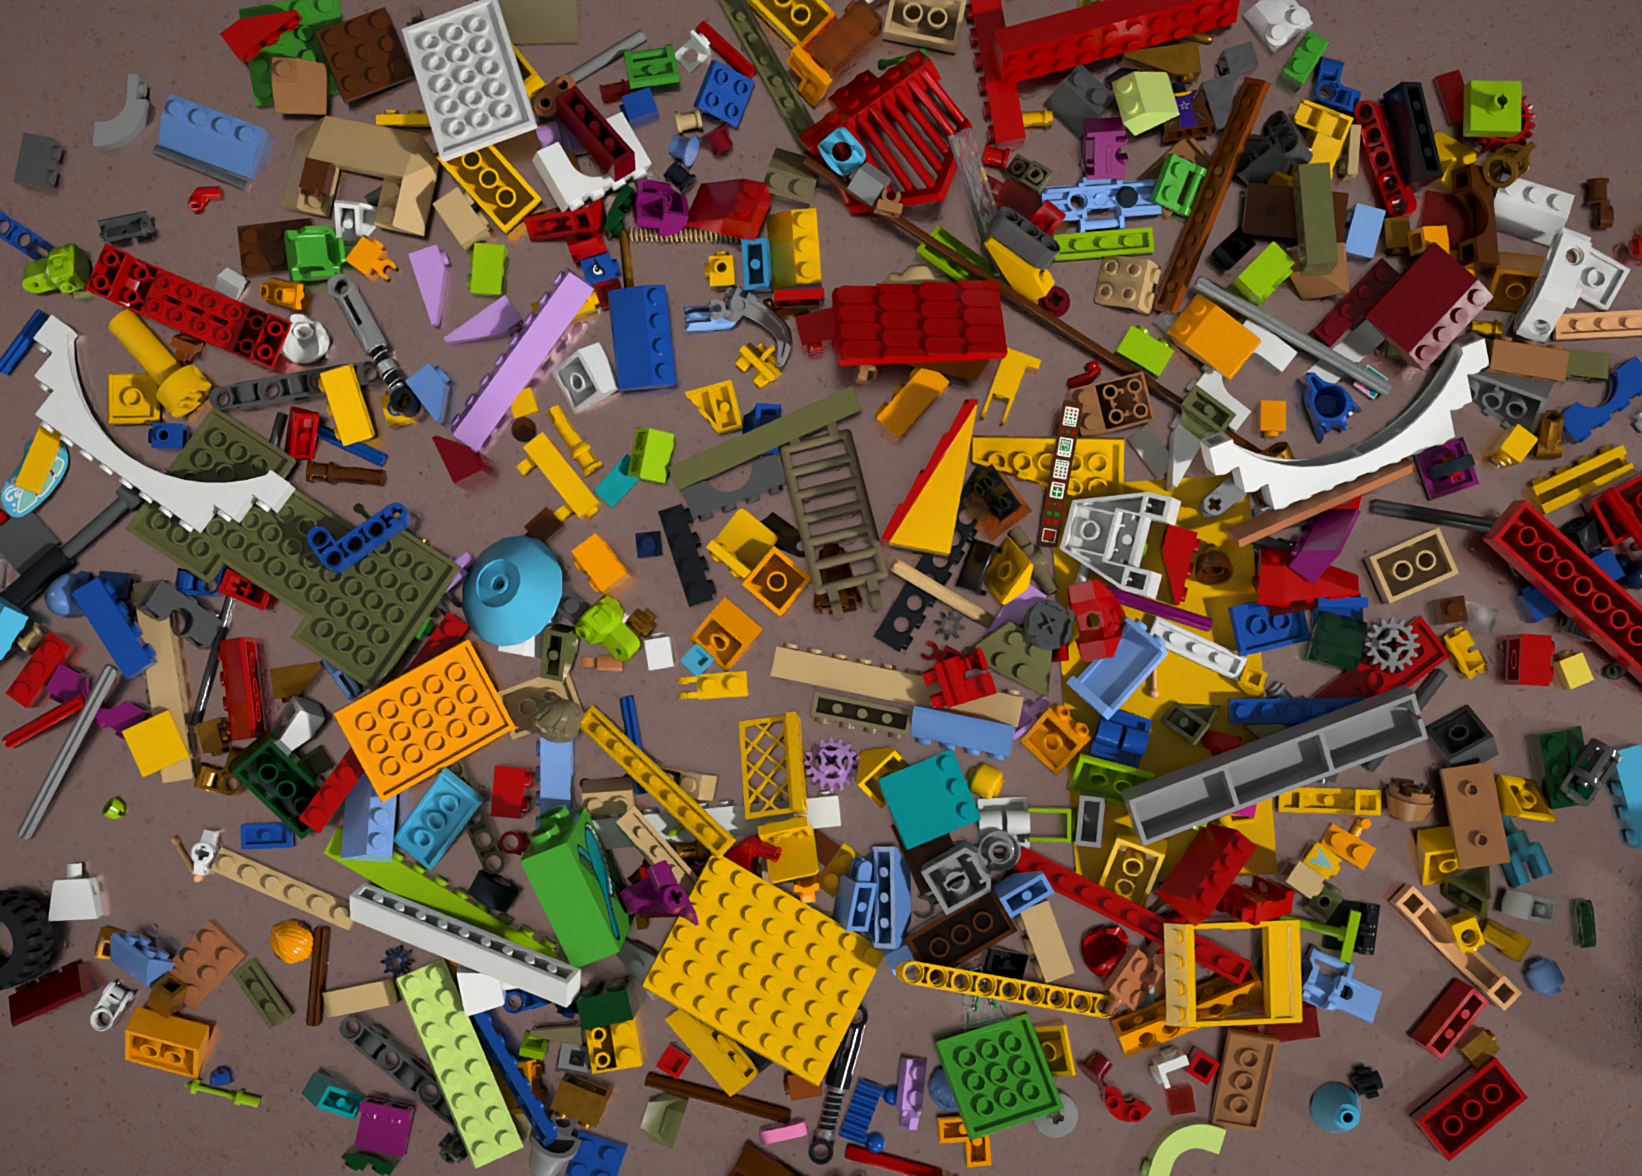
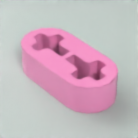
M805 1120L759 1130L761 1144H770L808 1134Z

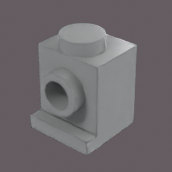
M562 1042L559 1046L555 1071L585 1076L588 1070H591L588 1047ZM572 1057H577L579 1059L578 1065H573L571 1063Z

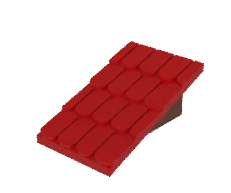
M958 280L957 283L923 282L922 284L877 283L876 286L843 285L835 288L832 292L838 366L902 363L977 381L989 360L1004 359L1008 353L998 281Z

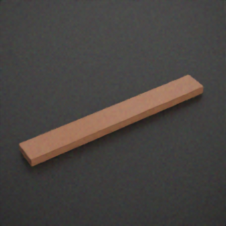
M1407 457L1402 458L1398 463L1387 464L1375 472L1362 474L1353 481L1340 483L1328 491H1320L1306 500L1293 502L1284 509L1270 510L1226 529L1227 537L1238 547H1243L1416 471L1415 463Z

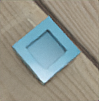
M696 643L680 659V662L694 675L699 677L715 659Z

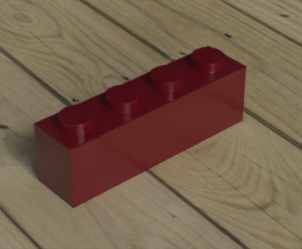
M576 85L555 97L556 115L614 182L619 181L636 170L635 152Z
M1380 258L1349 289V293H1346L1307 334L1330 348L1400 274L1383 258Z

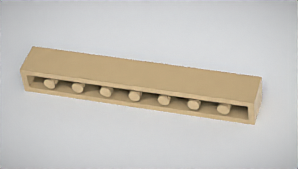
M154 580L133 584V590L130 592L132 604L136 605L137 610L134 621L142 629L143 634L141 637L145 643H150L157 654L155 658L158 663L142 672L144 679H147L148 689L145 691L148 704H151L152 714L149 715V718L170 710L191 755L157 771L158 777L162 778V782L167 783L196 778L198 771L174 613L172 611L166 620L158 622L138 609L152 584L160 581Z

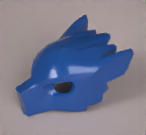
M1314 372L1305 373L1303 378L1308 387L1305 392L1304 403L1310 416L1317 442L1321 443L1324 439L1323 429L1331 432V426L1346 431L1348 429L1346 419L1352 415V408L1358 412H1362V409L1352 400L1350 394L1343 387L1324 381Z

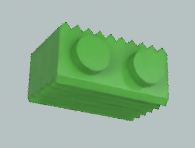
M1307 31L1278 75L1279 79L1299 90L1329 45V42L1315 32Z

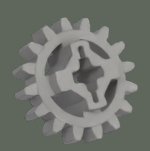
M1389 618L1387 624L1384 619L1379 620V627L1375 624L1370 626L1374 631L1373 633L1365 634L1370 639L1369 642L1363 643V646L1369 647V651L1365 653V656L1373 657L1370 662L1371 665L1380 663L1378 670H1384L1387 666L1388 672H1394L1396 666L1399 671L1404 670V663L1408 666L1413 664L1410 657H1418V654L1414 652V648L1420 647V644L1414 643V639L1418 637V634L1410 633L1413 628L1412 625L1404 627L1405 620L1401 619L1396 624L1395 618ZM1386 629L1385 635L1380 640H1376L1378 635ZM1399 631L1404 634L1407 641H1404L1399 636ZM1392 640L1393 643L1401 644V646L1391 650L1390 647L1382 646L1381 644L1391 642ZM1376 649H1379L1384 654V659L1379 656ZM1403 650H1407L1405 655L1397 661L1398 655Z

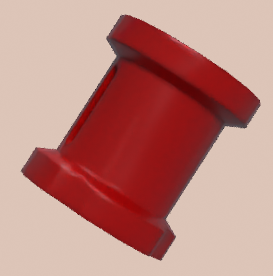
M986 143L981 165L990 164L1001 167V170L1005 171L1010 148L1003 150L990 147V144Z

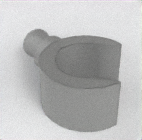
M934 894L930 897L918 895V898L927 900L930 903V909L926 913L915 911L913 913L919 918H927L932 915L934 906L939 902Z

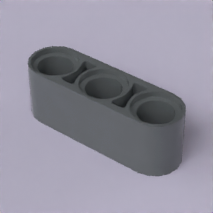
M1002 206L987 226L989 233L1038 269H1046L1060 251V245L1056 240L1010 207Z

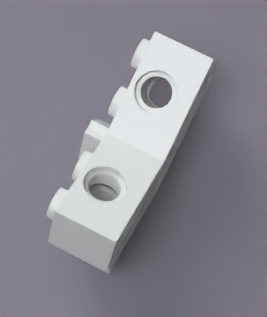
M1564 227L1555 231L1538 279L1515 316L1513 332L1544 344L1566 307L1574 309L1583 290L1576 285L1591 251V237ZM1566 253L1570 254L1571 263L1567 261Z

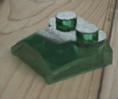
M1317 611L1306 660L1356 672L1365 642L1367 622L1340 616L1333 612Z

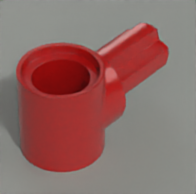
M517 830L505 832L499 840V846L503 852L521 856L530 844L527 833ZM508 835L517 837L518 846L515 849H511L506 845Z

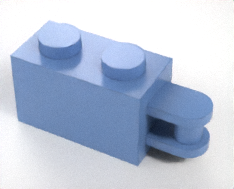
M860 856L852 859L849 873H841L832 919L840 923V927L846 931L868 932L877 883L870 879L872 864Z

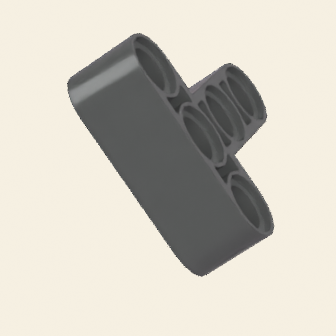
M1281 110L1276 111L1268 118L1266 127L1270 134L1240 158L1235 173L1246 185L1247 183H1263L1287 162H1290L1297 168L1299 164H1308L1311 161L1313 152L1298 126L1291 122L1292 120L1285 112Z

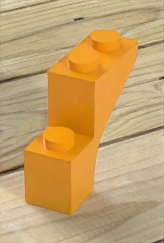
M1447 225L1423 226L1407 231L1410 256H1420L1432 242H1436L1459 262L1458 250H1450ZM1467 269L1471 274H1473L1477 278L1476 270Z

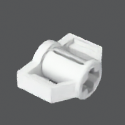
M204 829L200 842L192 847L193 874L208 875L211 862L215 861L220 850L219 845L216 843L219 830Z

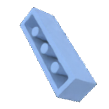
M540 736V741H536V756H540V766H536V781H540V791H536V806H540V815L559 805H566L569 813L573 812V740L567 743H554ZM536 816V829L541 825L538 820L539 816Z

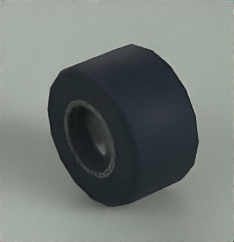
M479 870L468 893L475 900L489 908L500 912H508L518 893V889L511 882L497 874L493 875L485 870Z

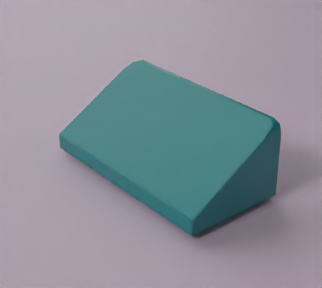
M628 454L593 489L611 508L640 480L627 476L630 462Z

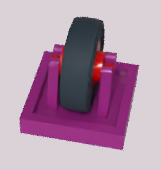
M1463 437L1424 449L1422 453L1414 455L1430 500L1479 484L1474 469L1475 462L1473 456L1469 454Z

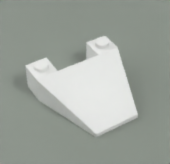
M1151 492L1072 500L1060 549L1120 589L1132 594L1156 599L1162 575L1139 568L1151 520L1175 526L1181 501L1173 497Z

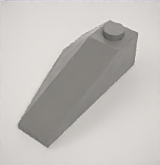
M1484 368L1476 374H1467L1472 401L1483 408L1482 412L1488 416L1492 414L1503 422L1502 426L1505 428L1519 424L1531 434H1535L1554 383L1484 372Z

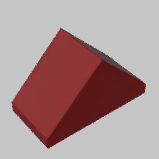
M228 568L217 591L263 611L271 595L236 571Z

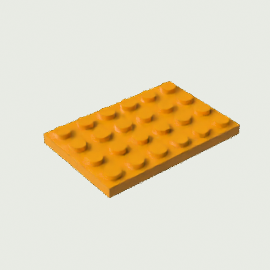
M465 639L333 712L337 723L382 803L516 728L469 639Z

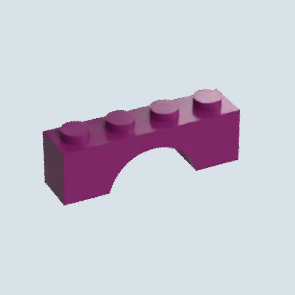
M59 663L45 690L51 693V699L61 704L78 694L82 695L86 701L89 696L87 686L88 675L66 663ZM127 700L110 709L100 706L93 722L106 729L108 726L116 730L115 735L125 740L122 731L149 719V715L152 712L132 700Z

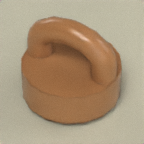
M856 365L853 382L864 385L865 383L875 381L879 373L877 367L873 365ZM868 371H872V375L870 377H867Z

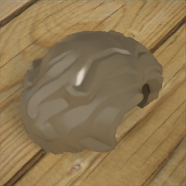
M560 696L543 698L533 708L531 716L532 725L536 732L545 740L554 743H567L578 735L581 721L584 718V712L579 704L563 699Z

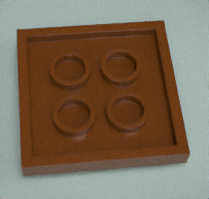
M385 7L315 32L316 39L344 104L414 78L412 68Z

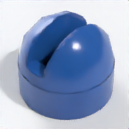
M217 1068L213 1069L209 1077L210 1087L230 1084L228 1071L224 1068H220L219 1071Z

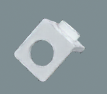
M693 29L690 31L691 39L675 53L676 60L689 73H692L711 55L708 39L702 33L697 34ZM688 49H693L698 54L697 60L693 63H688L683 58L684 52Z

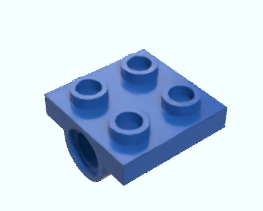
M711 60L693 107L699 109L700 113L707 118L728 123L729 126L737 128L755 81L717 60Z
M1117 710L1108 721L1100 715L1089 754L1138 769L1141 757L1148 743L1152 720Z

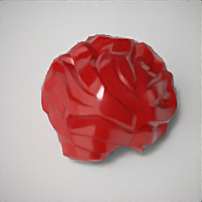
M1118 926L1092 929L1085 936L1082 948L1083 958L1089 970L1096 976L1109 977L1128 951V936Z

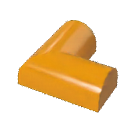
M961 1116L937 1117L939 1144L964 1142L966 1167L992 1165L989 1135L969 1141Z

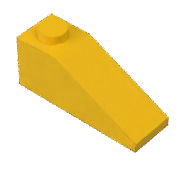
M991 234L984 244L1012 289L1031 301L1047 295L1055 283L1047 269L1041 270L1036 268Z

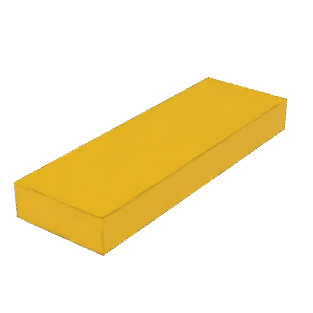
M39 426L14 484L16 487L38 495L41 494L63 442L59 439L62 435L57 430L51 433L43 426Z

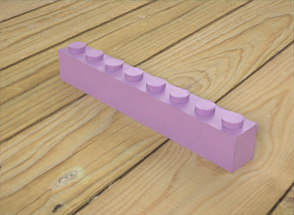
M566 267L564 272L559 271L552 281L554 286L549 292L545 291L541 295L536 311L534 313L531 311L523 321L525 325L520 333H514L508 344L510 347L505 354L501 352L494 362L495 368L490 374L487 372L479 383L480 389L476 394L472 393L465 402L467 407L462 414L457 413L451 421L452 435L474 450H479L593 292V286Z

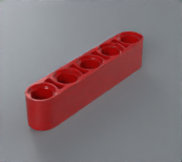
M1360 101L1354 108V116L1357 125H1361V136L1389 214L1394 217L1410 216L1415 212L1417 203L1412 187L1404 186L1395 143L1385 110L1378 101ZM1369 105L1373 111L1370 118L1365 113ZM1376 129H1379L1381 133L1379 141L1374 139ZM1385 152L1389 156V161L1386 165L1382 162V155ZM1392 176H1395L1397 179V186L1395 188H1392L1390 185ZM1401 199L1404 200L1406 205L1403 212L1398 208V203Z

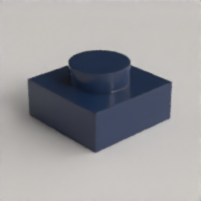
M660 531L635 533L638 559L663 556Z

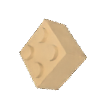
M456 187L433 203L442 219L467 253H469L470 249H474V243H483L492 237L488 231L492 227L481 211L477 213L474 211L477 205L466 190L461 192Z

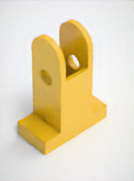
M1008 347V353L1000 361L981 413V417H984L992 396L1008 401L1000 423L1003 425L1009 414L1025 368L1037 372L1041 360Z

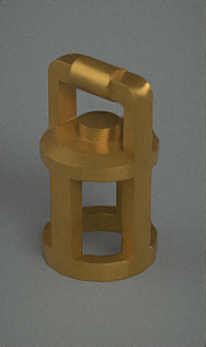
M1531 141L1523 146L1518 143L1503 145L1484 162L1483 175L1486 181L1496 188H1506L1513 184L1529 169L1531 163L1529 153L1536 147L1535 144ZM1496 160L1498 167L1490 172V165ZM1502 173L1511 175L1507 181L1496 180Z

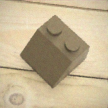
M780 148L775 149L764 183L768 184L770 198L806 209L811 207L820 175L802 164L807 156Z

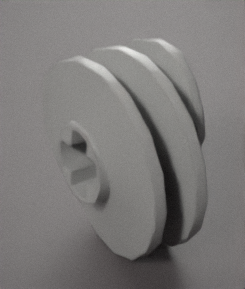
M1058 1092L1064 1107L1062 1111H1059L1060 1118L1056 1117V1120H1053L1051 1115H1047L1033 1120L1038 1131L1047 1137H1063L1069 1134L1077 1124V1107L1073 1100L1063 1092Z

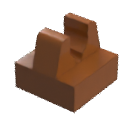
M179 333L172 337L170 346L177 348L175 359L185 363V360H190L191 355L202 350L204 342Z

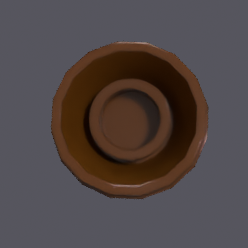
M1215 544L1206 545L1204 552L1196 561L1195 576L1197 581L1204 585L1216 586L1228 582L1233 577V565L1227 554L1219 550Z

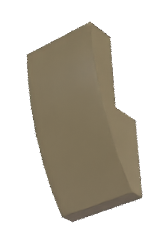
M1016 154L1003 174L1007 179L1016 184L1040 193L1054 172L1035 160L1032 162Z

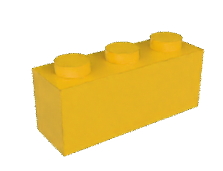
M349 363L321 372V378H318L321 392H326L329 401L326 403V408L329 416H334L337 425L334 427V432L337 440L342 441L343 446L372 438L375 432L353 364Z

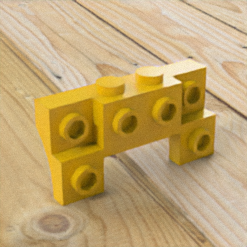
M1301 98L1291 122L1309 128L1305 140L1313 152V157L1308 164L1329 162L1332 179L1333 167L1336 160L1342 155V145L1354 118ZM1293 166L1290 175L1276 171L1268 178L1266 184L1293 187L1292 178L1297 168Z

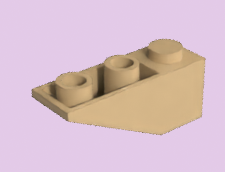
M658 765L693 799L713 801L717 776Z

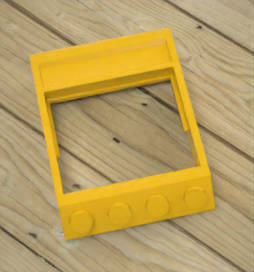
M1237 920L1202 921L1197 926L1192 925L1190 922L1164 923L1166 1026L1208 1027L1303 1022L1300 920H1260V924L1256 926L1246 921L1239 922ZM1262 928L1264 1014L1196 1019L1194 929Z

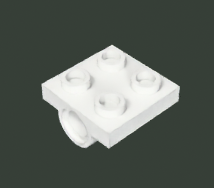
M1027 796L999 797L988 800L977 798V809L981 817L978 820L979 846L983 838L989 833L1006 831L1018 840L1021 848L1023 846L1030 847V842H1028V837H1030V814L1028 812ZM996 845L993 849L1006 847L1003 845Z

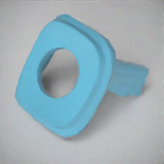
M845 127L835 129L818 146L825 162L835 173L841 176L852 172L856 166L864 162L866 157L862 145ZM838 142H846L851 147V157L846 161H839L832 154L833 146Z

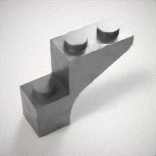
M1252 41L1224 49L1218 59V65L1221 73L1225 72L1226 75L1204 81L1199 86V92L1212 120L1211 129L1213 135L1221 132L1227 123L1236 80L1246 73L1255 71L1259 66Z

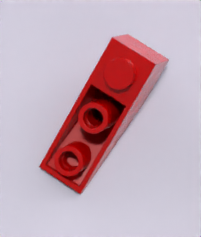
M296 10L242 18L221 32L220 35L242 63L250 62L258 57L260 50L266 46L271 47L276 44L280 39L279 36L283 33L296 29L303 18Z
M1167 525L1165 526L1159 551L1172 605L1179 606L1180 601L1184 602L1188 588L1184 587L1186 577L1190 578L1192 575L1194 563H1191L1192 554L1198 551L1200 539L1197 538L1198 532Z

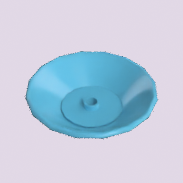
M524 535L502 538L481 552L470 566L462 587V610L469 628L482 641L501 647L522 644L543 630L555 615L562 596V570L555 553L541 540Z

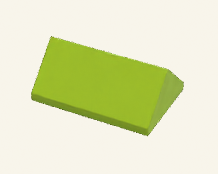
M939 225L929 234L992 276L996 272L997 268ZM923 242L915 252L916 258L939 275L948 277L954 283H957L958 280H980Z
M1078 753L1068 791L1078 794L1081 793V790L1107 793L1106 801L1126 806L1121 791L1152 780L1155 773Z

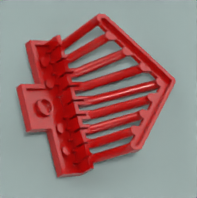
M918 49L908 54L896 66L887 69L879 78L867 69L865 72L856 75L844 87L838 88L828 98L835 110L826 113L824 118L814 125L807 127L797 137L821 165L825 163L827 169L834 172L823 159L818 146L835 129L845 127L864 148L866 153L864 164L868 162L880 170L860 138L864 135L871 141L905 191L900 192L901 199L898 203L903 204V206L942 201L946 197L972 125L938 83L941 77L932 60ZM926 89L933 91L958 123L956 130H954L925 92ZM914 98L920 100L951 141L949 147L912 101ZM903 107L911 114L944 158L943 164H941L903 115L900 108ZM889 116L898 123L937 175L936 182L887 118ZM875 126H878L889 137L927 188L917 189L912 184L874 130ZM846 142L836 143L832 149L833 156L839 154L842 161L848 160L851 157L847 149L849 144ZM889 184L886 188V196L889 200H894L896 193H894ZM837 187L845 206L851 214L874 211Z

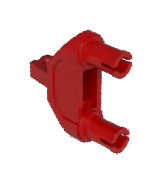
M753 834L736 847L729 848L723 856L756 875L758 857L761 856L776 863L781 856L782 848L764 842L757 834Z

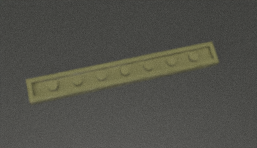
M717 0L801 153H805L808 150L801 144L797 136L815 123L746 0Z
M850 386L668 468L678 491L683 488L862 410V407L853 387Z

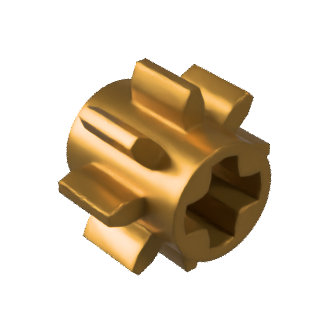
M637 608L626 621L630 626L629 629L637 637L641 635L643 638H646L657 625L652 621L655 615L648 609L642 612Z

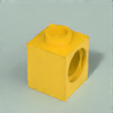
M1469 909L1445 919L1454 944L1461 953L1474 952L1479 949V946L1485 944L1476 917ZM1471 929L1469 936L1461 938L1463 931Z

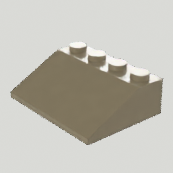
M498 0L510 40L514 45L579 44L578 0Z

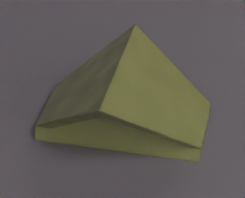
M1175 701L1160 721L1188 744L1195 746L1211 726L1221 705L1184 704Z
M1489 866L1465 870L1458 869L1447 874L1442 896L1466 910L1469 909L1471 913L1484 920L1487 918L1491 900Z

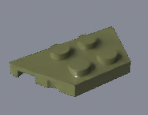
M1007 619L996 630L982 636L983 639L975 645L964 649V654L971 656L977 648L982 647L988 667L1045 697L1048 696L1052 650L1039 649L1032 644L1026 636L1024 627Z

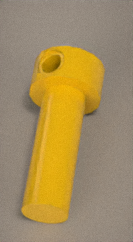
M126 309L110 321L108 329L160 386L156 393V398L173 417H182L188 414L206 399L212 389V384L196 366L187 365L182 367L133 311Z

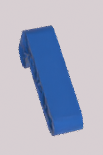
M398 502L391 503L337 541L322 526L311 528L307 534V541L330 572L341 573L407 528L411 522V515L403 504ZM398 512L402 518L397 520L394 516L395 513ZM385 519H387L391 527L387 526V524L384 522ZM375 526H382L383 530L380 535H371V531ZM319 535H326V541L323 544H315V540ZM353 541H362V545L358 550H350ZM333 555H340L338 564H329V560Z

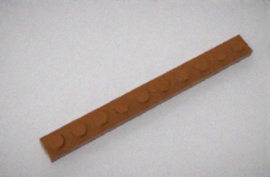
M1245 77L1152 305L1158 311L1174 315L1178 313L1270 87V83L1266 80Z

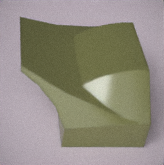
M1198 385L1192 388L1180 405L1182 410L1180 425L1200 440L1218 432H1224L1237 415Z
M664 1092L660 1098L648 1101L640 1128L648 1135L649 1141L672 1149L674 1148L689 1100L688 1098Z

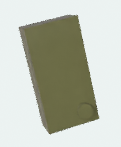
M1330 163L1299 164L1292 182L1301 277L1331 275L1338 263Z

